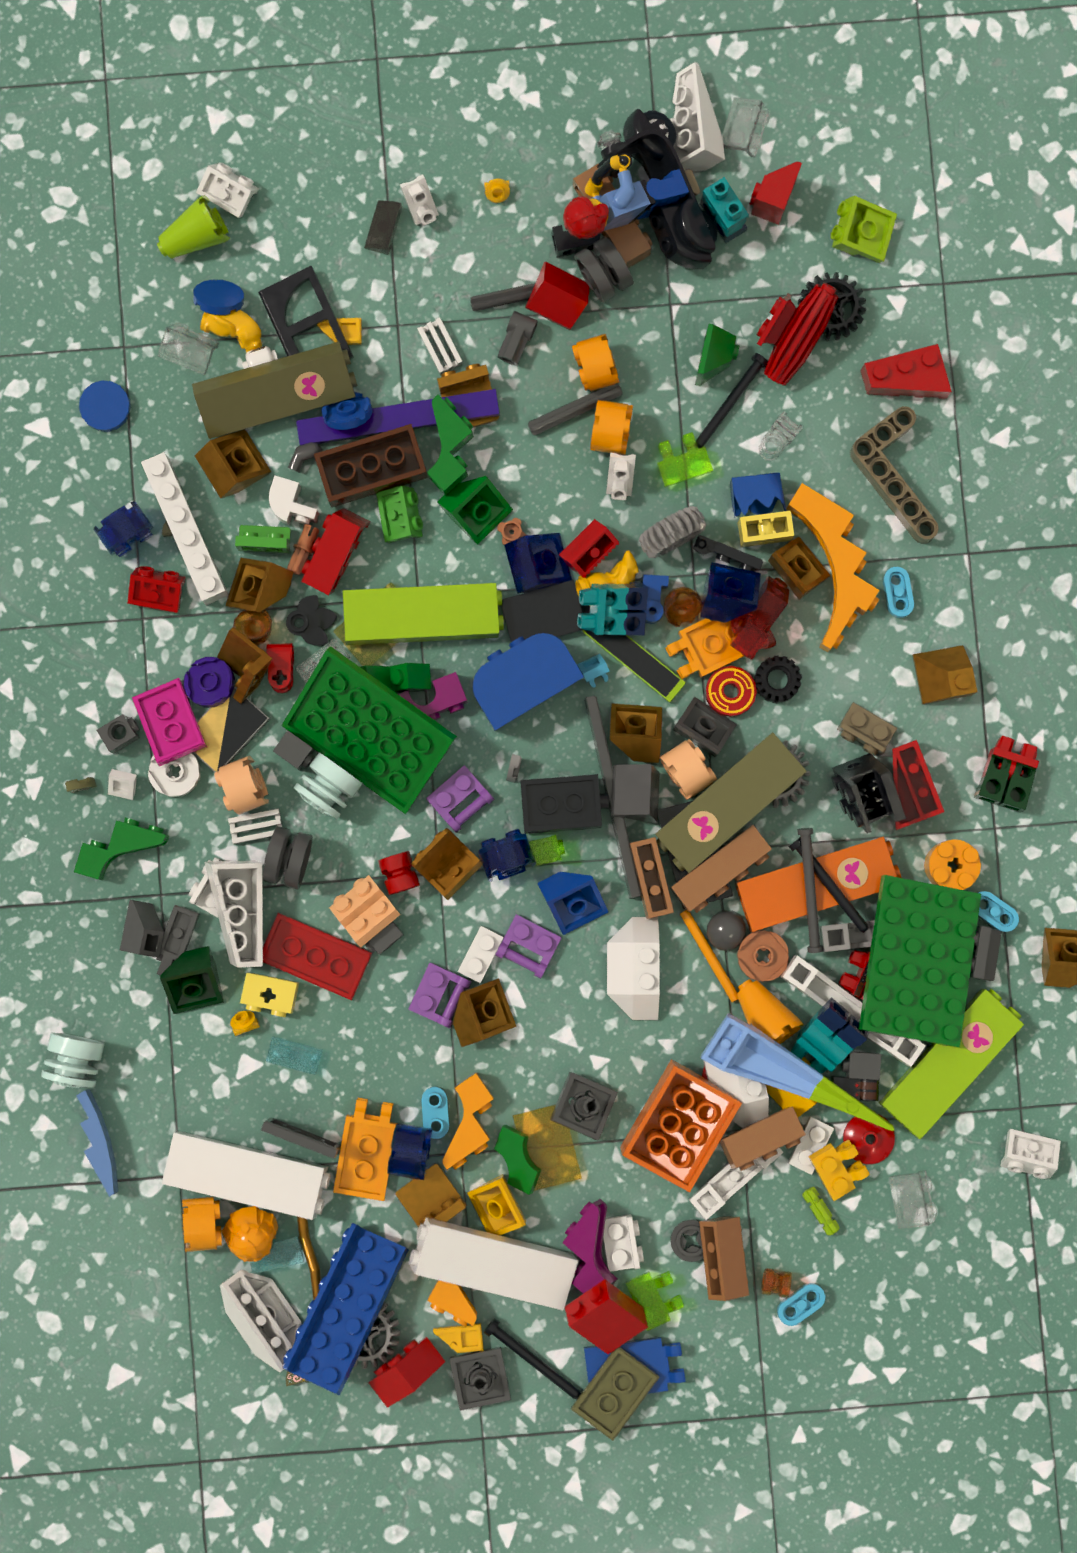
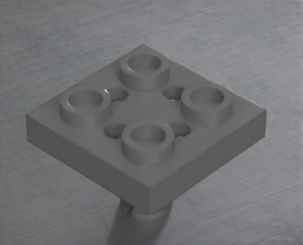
M569 1072L550 1121L599 1141L618 1092L573 1072Z
M501 1347L450 1357L460 1411L511 1400ZM475 1362H480L481 1365H482L481 1368H478V1367L480 1366V1364H476V1365L474 1366V1363H475ZM495 1372L497 1374V1377L495 1378V1374H492L491 1379L490 1373Z

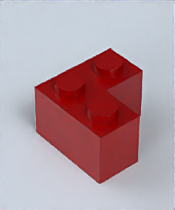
M427 1337L419 1342L415 1339L403 1348L405 1353L402 1356L397 1354L388 1363L385 1362L374 1370L376 1376L368 1383L387 1408L415 1392L446 1362Z

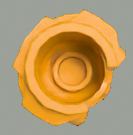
M256 1206L241 1208L229 1214L230 1219L226 1222L221 1232L230 1251L244 1262H256L268 1255L273 1239H276L278 1223L274 1214L260 1210Z

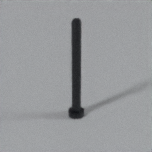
M758 353L753 355L751 358L753 360L752 365L694 443L696 448L702 449L760 369L766 368L768 360Z
M800 837L788 847L792 851L796 849L802 857ZM813 855L815 875L859 931L862 933L866 932L869 929L868 924Z
M494 1318L483 1332L488 1337L491 1334L570 1397L578 1399L581 1394L579 1389L498 1326L500 1322Z

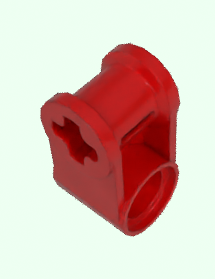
M293 643L267 644L266 653L273 658L268 667V681L277 693H287L291 690L294 683ZM280 675H283L286 679L282 681V685H278L277 681H275L279 680Z

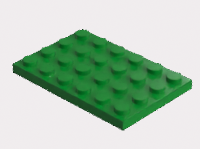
M331 646L323 654L281 725L404 814L411 809L457 737Z
M881 875L859 1030L945 1046L960 1047L975 943L973 937L976 935L981 901L980 893Z

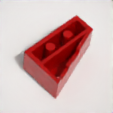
M938 344L864 363L860 370L867 395H904L917 398L938 397L939 399H947L952 393Z

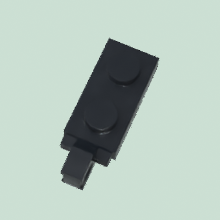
M698 535L693 550L702 555L712 552L716 553V559L730 564L731 560L740 563V569L753 573L754 570L760 571L763 564L762 559Z

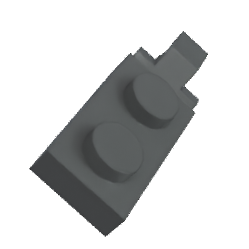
M174 905L163 934L159 958H156V960L161 961L157 971L158 975H161L187 950L200 916L199 913Z

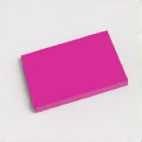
M180 678L132 697L159 767L207 747Z

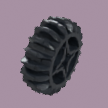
M828 272L824 273L823 280L818 275L815 276L814 283L807 282L806 287L808 290L803 289L800 293L803 298L798 300L799 305L816 284L822 286L823 282L843 293L842 295H837L838 299L835 304L837 307L835 310L833 309L830 317L833 324H827L823 332L826 341H829L831 334L834 335L836 341L840 339L841 333L844 337H849V330L855 332L858 329L857 324H861L863 321L861 315L866 312V308L861 306L865 304L866 299L859 297L863 290L861 288L854 290L857 282L852 281L848 284V275H845L842 280L838 279V272L834 273L833 278H830ZM850 302L851 316L844 321L842 308L845 307L846 303Z

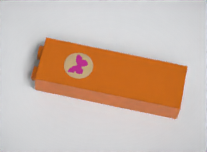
M884 836L816 858L849 901L878 893L881 875L901 878L898 866H893L890 857L893 855L891 843L889 840L885 841ZM803 862L735 883L750 932L807 915ZM814 873L817 912L839 905Z

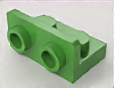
M398 486L376 493L384 541L386 543L410 537H423V521L418 511L419 499L413 487Z
M240 525L239 536L235 538V546L238 551L289 553L291 530L289 527Z

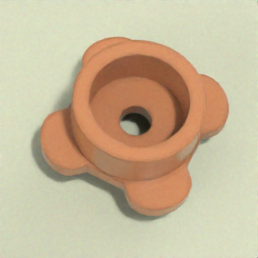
M513 518L512 521L498 524L497 530L501 532L503 537L502 544L504 546H510L513 542H523L525 540L526 534L522 532V522L519 518ZM513 530L514 534H510L509 531Z

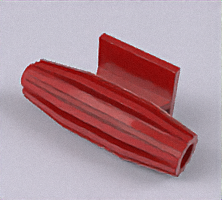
M823 282L822 286L816 284L797 308L791 300L792 295L789 293L784 298L780 296L769 312L773 315L772 319H766L756 334L760 337L757 342L758 345L762 346L763 343L775 344L764 371L768 378L784 386L806 362L827 327L837 302L838 296L835 294L836 289L825 282Z

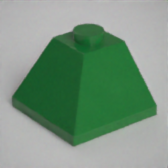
M708 324L695 385L701 386L730 367L732 359L737 360L740 346L735 344L737 336L714 324Z
M486 476L461 482L449 494L443 495L437 501L445 513L477 545L513 511L512 507Z

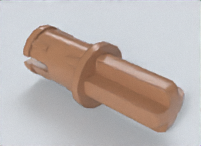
M304 524L298 543L293 546L295 550L287 567L295 575L301 574L308 556L312 555L313 551L311 549L320 531L314 527L310 536H308L312 527L308 524Z

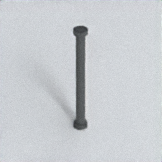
M813 828L797 829V832L801 836L810 943L807 950L808 953L823 952V945H820L811 842Z

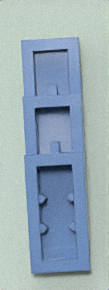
M87 1089L76 1095L89 1117L80 1123L92 1144V1147L85 1150L84 1153L110 1197L118 1192L115 1157L103 1115L91 1090Z

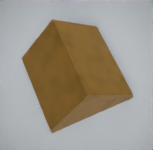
M799 536L775 551L768 560L799 600L830 576Z

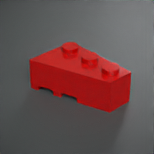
M345 508L334 512L332 515L328 514L322 526L325 529L322 538L318 537L312 547V551L315 553L311 561L307 560L303 566L301 573L304 574L301 582L327 595L332 594L349 565L348 561L353 550L357 549L360 543L358 539L364 527L368 528L371 521Z
M917 740L893 748L894 783L906 819L898 822L895 821L896 830L944 813Z

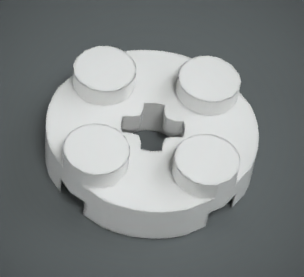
M193 753L160 767L153 755L148 770V777L152 786L158 792L169 797H181L188 794L196 787L201 777L200 765ZM171 765L175 767L180 766L179 777L168 776Z

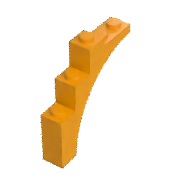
M802 483L786 509L799 518L815 535L825 552L831 569L834 587L833 612L828 630L819 646L824 651L829 652L832 647L837 649L844 638L841 635L844 627L850 628L855 621L857 614L854 611L862 615L867 610L873 611L879 601L876 595L880 590L854 575V573L860 574L867 563L863 559L867 552L841 537V535L847 537L854 526L850 522L854 515Z

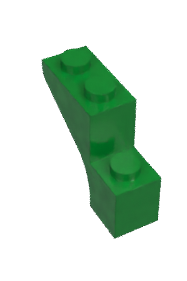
M437 395L432 400V406L441 441V453L435 465L427 472V475L446 496L468 476L465 469L468 465L459 455L456 457L453 455L474 436L471 430L473 425L465 416L460 418L454 412L456 407L447 397L443 400Z
M403 663L394 666H361L363 670L394 692H419L432 689L430 664Z
M125 818L124 822L116 820L108 849H105L106 844L91 840L90 844L82 843L74 873L103 880L108 866L117 857L164 846L167 844L169 836L163 834L164 829L149 825V828L145 829L138 827L140 822L129 818Z

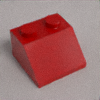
M797 161L764 176L762 183H756L749 205L753 206L751 215L779 225L802 165L801 162Z

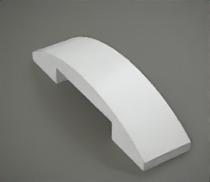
M778 1148L776 1149L778 1154L766 1160L761 1156L753 1160L755 1165L743 1171H740L739 1167L731 1169L730 1164H726L689 1201L701 1216L707 1220L732 1195L784 1152Z

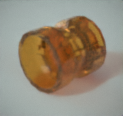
M765 1268L761 1293L765 1295L775 1293L779 1297L788 1298L792 1273L787 1271L777 1273L773 1269Z

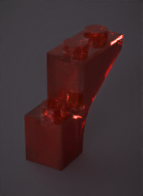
M770 576L767 577L747 616L731 638L730 646L749 659L754 657L769 637L771 626L788 605L789 589L783 580L777 577L775 579Z

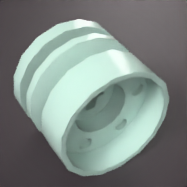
M318 753L310 764V768L317 776L313 779L303 774L301 778L310 784L309 787L305 789L297 783L294 789L297 790L304 801L322 814L338 819L341 814L333 809L332 806L336 802L345 809L347 805L340 798V795L344 793L354 797L362 783L330 759Z
M50 1033L47 1050L58 1054L57 1059L44 1060L45 1065L55 1069L42 1070L41 1077L66 1087H95L96 1080L85 1075L98 1074L99 1070L89 1066L88 1062L101 1060L104 1043L80 1036Z

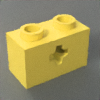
M791 511L740 517L738 520L741 548L791 541L794 537Z
M248 972L246 973L240 1003L246 1004L247 1010L261 1012V1008L271 1009V1015L286 1017L287 1013L291 1014L294 1011L299 982ZM271 988L272 993L276 994V998L270 999L267 1002V997L263 996V992H267Z

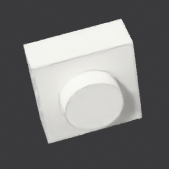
M112 769L109 774L108 795L133 800L136 794L137 775Z

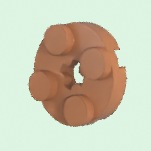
M766 930L752 932L739 945L737 951L738 965L742 972L753 980L760 982L772 981L781 976L787 968L789 959L787 944L774 932ZM759 949L761 951H769L767 956L768 962L765 963L763 960L757 961L756 958L759 956L757 951Z

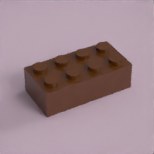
M412 424L314 454L331 508L375 495L377 492L428 478Z

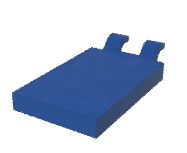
M661 1337L627 1341L621 1345L623 1349L659 1375V1379L648 1394L668 1391L667 1383L686 1382L684 1368L669 1370L668 1357L682 1356L680 1342L662 1345ZM597 1346L584 1347L588 1383L610 1355Z

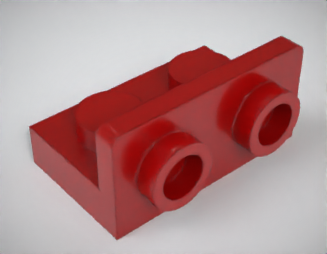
M149 566L135 568L130 575L127 604L178 613L182 586L185 583L186 577L180 576L175 571H154V568Z

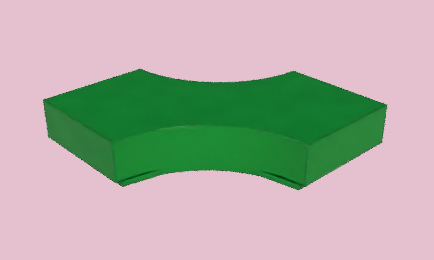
M504 1125L501 1128L494 1150L499 1152L507 1163L509 1171L507 1184L531 1195L535 1189L541 1169L532 1162L528 1154V1135L508 1125Z

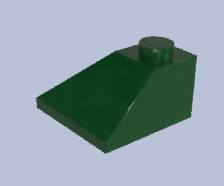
M209 946L184 951L160 975V980L173 1014L224 1003L216 963Z

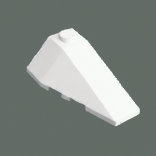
M694 62L676 75L673 103L676 106L674 118L670 119L676 131V142L673 147L683 169H691L692 172L706 171L725 160L722 134L699 64Z

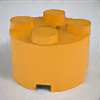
M606 333L576 342V345L572 346L578 366L583 367V369L578 371L585 391L589 389L594 391L620 383Z
M604 400L597 401L590 450L626 455L633 405Z
M957 839L947 840L935 845L927 853L924 862L926 876L932 884L960 890L971 887L977 880L981 869L978 851L969 843ZM954 860L957 869L951 872V867H948L947 863Z
M214 1197L182 1199V1207L188 1206V1208H183L185 1252L216 1250L217 1246L222 1245L221 1226H216L215 1222L216 1219H220L219 1200H214Z

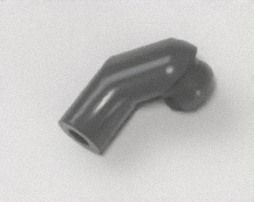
M314 442L298 446L294 451L288 468L300 472L304 460L315 458L314 454L322 452V447Z

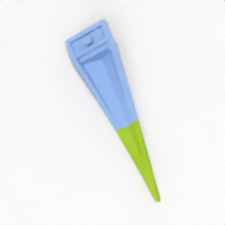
M729 1013L701 1054V1059L724 1072L788 1091L894 1131L891 1123L752 1024L745 1023Z

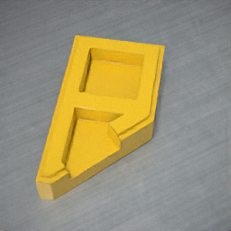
M336 318L348 345H362L361 318ZM328 320L317 325L334 343L338 342Z
M476 1323L474 1326L467 1324V1326L456 1325L433 1328V1333L457 1353L484 1351L481 1323Z

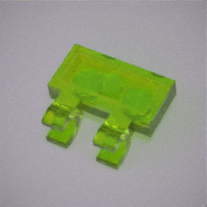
M693 432L682 437L687 453L675 457L669 440L659 443L658 448L663 461L657 462V467L664 488L713 472L706 447L698 449Z
M648 1271L626 1281L632 1299L644 1308L648 1324L647 1331L671 1321L668 1313L684 1307L680 1295L663 1302L658 1292L659 1288L673 1283L669 1271L652 1278Z

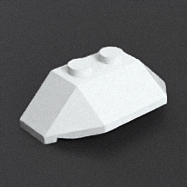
M632 917L607 942V995L632 1020H658L660 995L658 917L646 919V917Z
M704 1061L708 1081L742 1102L732 1120L741 1128H745L769 1116V1097L766 1084L724 1072Z
M240 1270L220 1285L225 1312L254 1355L278 1372H282L284 1370V1356L290 1348L292 1349L296 1340V1331L301 1325V1320L271 1278Z

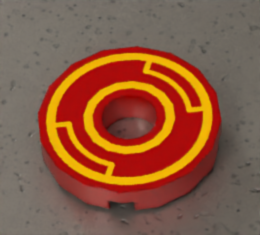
M726 666L715 671L707 681L705 690L706 700L711 709L719 715L729 717L740 716L748 711L754 703L757 693L755 681L751 675L744 669L735 666ZM725 686H734L738 692L735 698H728L724 694Z

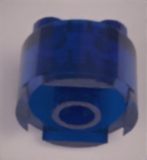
M136 501L130 502L133 507L128 510L124 505L101 521L103 525L101 528L97 526L93 528L110 555L116 554L122 557L132 550L130 545L137 540L143 543L153 536L151 532L153 525Z
M519 829L506 833V838L497 841L495 838H490L481 842L482 847L478 854L489 882H493L494 876H498L499 880L507 879L525 872L526 865L531 864V867H534L537 864L526 834H521Z
M397 1123L392 1138V1150L388 1161L387 1173L393 1176L424 1180L427 1168L426 1161L427 1159L429 1160L431 1151L430 1143L433 1129Z

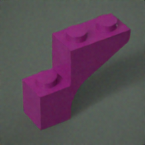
M601 1199L593 1203L589 1201L580 1212L582 1215L578 1223L574 1221L565 1232L568 1236L563 1241L565 1246L583 1260L576 1268V1277L572 1281V1284L583 1294L604 1279L613 1285L618 1279L608 1270L602 1258V1242L607 1205Z

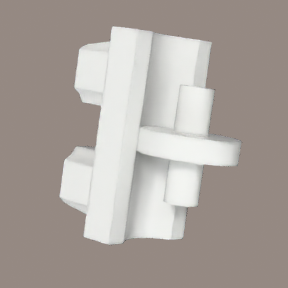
M423 174L413 181L400 184L414 223L416 225L421 223L422 225H427L435 221L436 216L439 214Z
M610 452L606 494H611L612 499L626 500L627 496L632 495L636 455L624 456Z

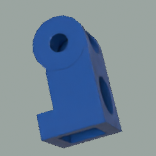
M643 575L642 583L648 587L647 609L643 611L646 613V623L655 624L663 616L664 610L660 603L661 588H668L669 576Z

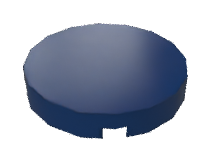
M207 280L197 284L194 288L193 302L195 305L198 304L200 309L206 313L227 315L230 314L231 310L236 309L237 312L244 305V292L238 285L229 281Z
M103 380L88 386L82 393L79 402V410L85 422L91 428L103 432L113 431L121 427L126 422L131 407L129 397L120 385L112 381Z
M354 392L355 397L323 406L321 411L324 423L336 430L352 429L364 424L371 418L373 413L370 399L363 397L361 393Z

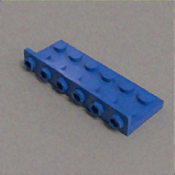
M352 1223L350 1228L345 1230L342 1237L343 1243L339 1251L333 1255L330 1262L331 1268L327 1276L322 1278L319 1284L318 1295L309 1304L305 1322L297 1329L296 1340L292 1349L290 1348L286 1352L283 1361V1369L339 1396L408 1253L406 1247L365 1230L355 1223Z

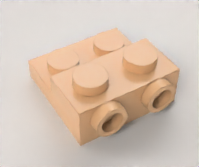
M369 875L366 878L356 880L353 888L345 895H338L334 899L333 905L329 907L360 948L401 915Z

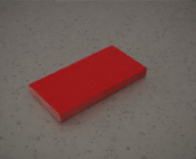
M277 913L263 946V963L349 1000H353L372 956V953L281 913Z

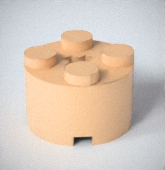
M690 739L680 743L659 757L672 782L681 787L679 792L686 800H689L717 780L712 769L704 763L706 760L705 756L698 747H695Z
M246 756L219 768L218 772L214 773L218 786L223 787L226 795L223 797V801L227 810H234L238 815L269 803L268 799H264V796L268 795L264 778L259 768L253 769L250 764L255 762L251 756Z

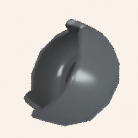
M719 911L707 924L706 936L712 946L722 951L735 949L741 944L746 935V923L742 916L734 911Z

